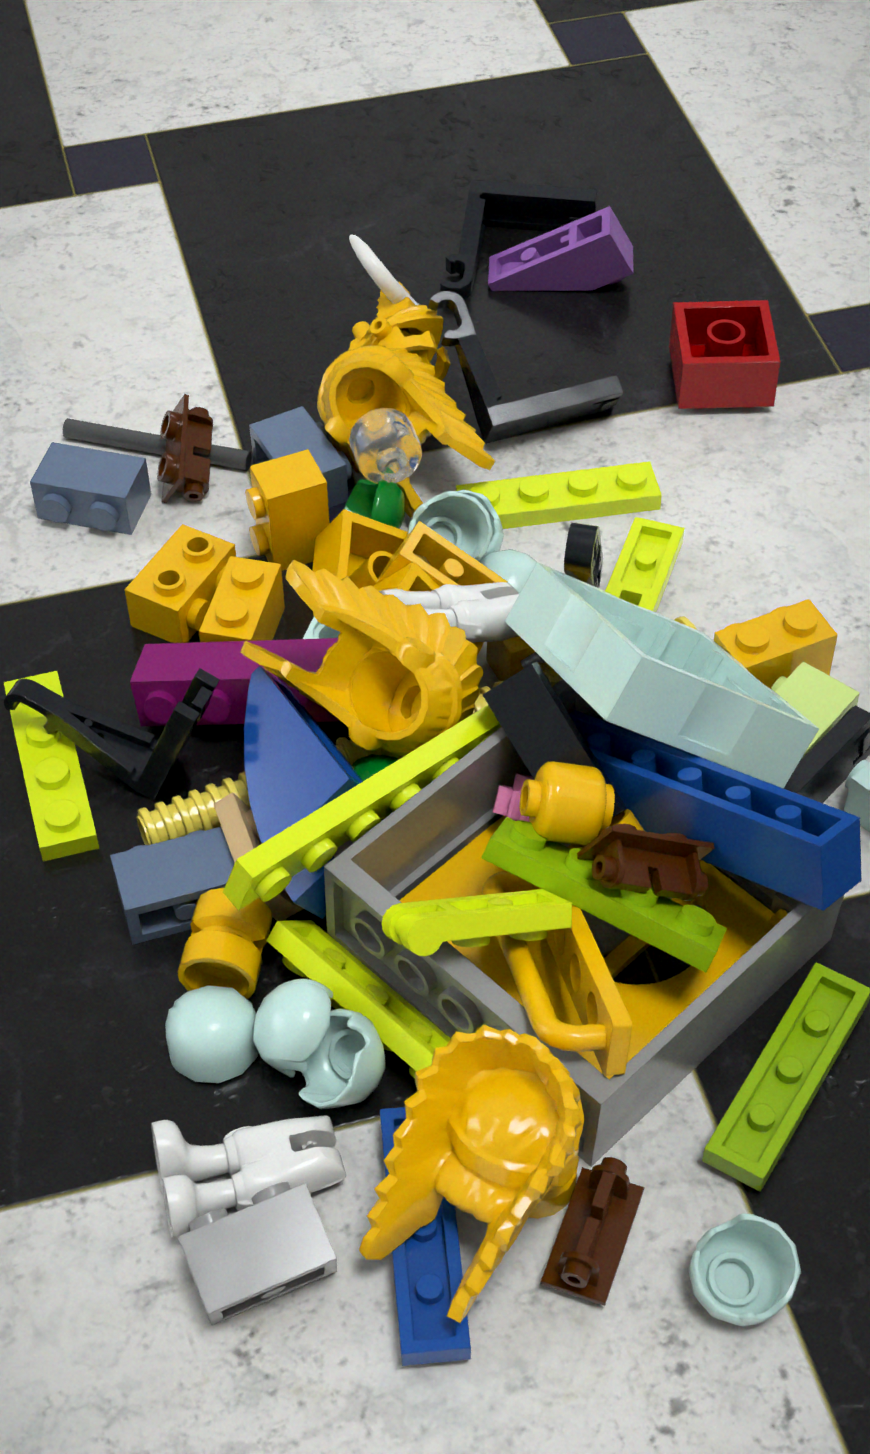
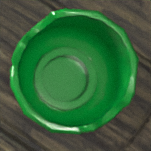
M375 472L372 473L371 477L378 481L359 480L350 494L344 510L400 529L405 518V497L396 482L390 477Z

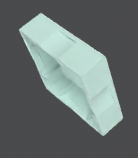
M538 562L505 620L605 721L778 787H785L819 730L816 725L776 692L758 680L739 661L705 633L649 609L627 602Z

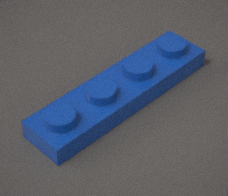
M405 1107L380 1109L384 1159L394 1147L393 1133L406 1119ZM384 1163V1167H385V1178H386V1177L389 1175V1172H388V1169H387V1167H386V1165H385V1163ZM443 1197L436 1218L428 1225L419 1228L404 1243L392 1251L402 1366L471 1359L467 1315L461 1323L447 1317L453 1297L463 1279L455 1206H452Z

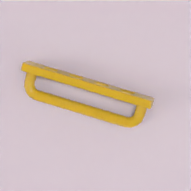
M502 871L488 878L482 887V895L541 888L507 871ZM572 905V928L548 930L546 938L582 1025H569L557 1019L526 941L513 939L509 935L497 936L532 1029L540 1040L551 1047L563 1051H594L605 1076L624 1075L631 1039L632 1020L582 910Z

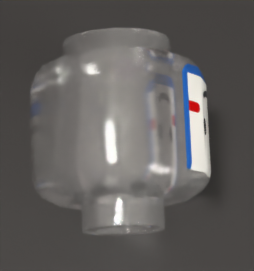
M394 408L375 409L360 417L351 429L349 436L351 451L359 471L368 481L376 484L380 480L393 483L401 482L412 475L419 466L422 458L421 443L412 422L403 412Z

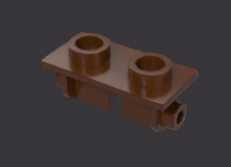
M186 394L183 395L173 411L168 410L165 413L161 424L160 437L166 440V449L159 462L157 480L163 482L162 502L164 503L168 502L175 491L184 493L186 500L194 502L202 500L204 494L209 491L211 459L193 455V452L208 455L211 452L213 419L205 408L194 407L189 410V395Z
M616 824L603 829L598 837L577 853L578 859L593 861L592 876L595 880H599L605 888L646 893L652 888L649 875L651 874L655 895L692 901L697 896H703L707 891L708 877L706 873L701 872L699 860L714 850L715 847L714 843L687 839L681 833L659 834L637 830L635 826L630 824Z
M605 1157L602 1159L601 1164L595 1165L592 1170L582 1167L541 1279V1285L603 1306L606 1305L645 1188L630 1183V1179L626 1175L627 1166L621 1160Z

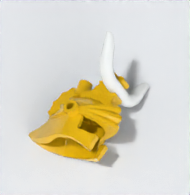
M351 234L349 241L357 258L381 291L380 297L377 300L379 302L376 307L379 310L376 314L377 318L370 325L366 321H361L353 326L352 333L355 339L350 342L348 351L361 346L378 345L385 346L386 349L405 348L408 353L418 354L423 363L432 365L430 362L436 352L437 360L434 367V377L442 381L451 365L447 350L443 346L437 349L443 330V317L437 316V311L428 309L427 305L417 303L401 282H398L371 248L359 237Z

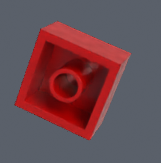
M768 300L673 302L669 350L678 409L774 406L781 361Z

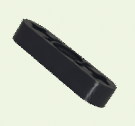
M571 522L565 549L564 572L566 575L599 588L603 567L599 526Z

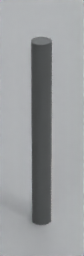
M69 418L63 424V436L65 438L163 455L166 449V440L161 439L158 434ZM211 444V452L208 455L193 452V455L211 459L210 464L242 470H249L252 461L251 451Z

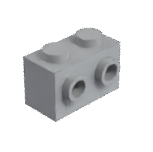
M288 1182L267 1187L251 1198L254 1205L228 1215L227 1210L224 1208L205 1213L189 1223L190 1232L178 1236L211 1325H215L337 1272V1258L306 1183L292 1189Z

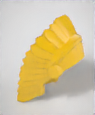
M379 345L361 346L340 354L325 370L318 390L317 409L324 423L330 443L336 448L337 452L343 451L355 472L366 474L371 481H378L371 477L373 472L392 478L404 493L405 513L411 518L415 510L423 502L411 485L409 477L399 466V464L406 460L403 446L411 432L406 416L412 422L421 445L432 434L441 444L450 446L479 467L490 470L495 460L483 450L485 442L475 433L476 429L464 422L466 414L457 408L456 402L445 393V382L434 377V365L423 363L418 354L408 353L405 348L386 349L385 346Z
M295 560L288 566L285 579L313 611L314 617L319 623L341 632L338 635L337 642L327 650L323 657L322 665L316 672L306 671L283 657L248 641L244 642L240 651L244 656L262 665L267 671L283 680L290 687L299 690L300 694L332 713L348 727L349 737L356 745L370 751H375L381 747L393 754L402 756L409 754L472 715L476 707L475 701L480 695L478 686L483 676V669L477 665L476 660L478 648L466 640L465 630L458 627H450L445 613L428 615L421 604L405 605L396 596L383 595L371 585L359 589L348 576L340 580L324 568L313 572L308 566Z
M487 1025L480 1026L475 1033L470 1034L456 1031L447 1046L435 1048L431 1066L415 1072L417 1092L404 1101L406 1119L393 1133L394 1147L383 1160L389 1175L374 1188L379 1199L367 1214L371 1229L363 1237L359 1252L367 1260H382L404 1243L419 1228L428 1225L436 1218L443 1197L461 1212L473 1214L478 1221L487 1223L486 1236L470 1263L447 1313V1317L459 1323L467 1315L488 1279L501 1263L506 1251H509L532 1211L552 1187H563L572 1178L578 1167L579 1156L574 1149L581 1137L584 1125V1114L579 1089L570 1077V1072L557 1057L553 1056L549 1048L534 1036L525 1033L519 1035L511 1029L499 1031Z

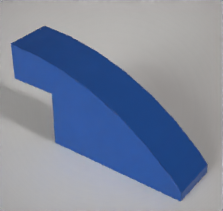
M259 666L251 674L244 723V767L249 803L260 841L264 843L357 786L363 780L289 687ZM324 866L311 873L305 868L292 876L285 890L293 903L323 919L326 916Z

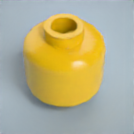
M549 761L540 767L534 780L526 779L524 781L520 794L521 816L529 817L534 830L540 836L547 838V841L588 845L597 837L599 832L611 824L615 803L614 789L611 784L605 783L601 771L597 768Z

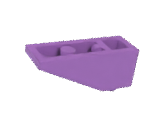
M609 206L490 256L488 285L492 291L595 290L607 284H616L633 274V245Z

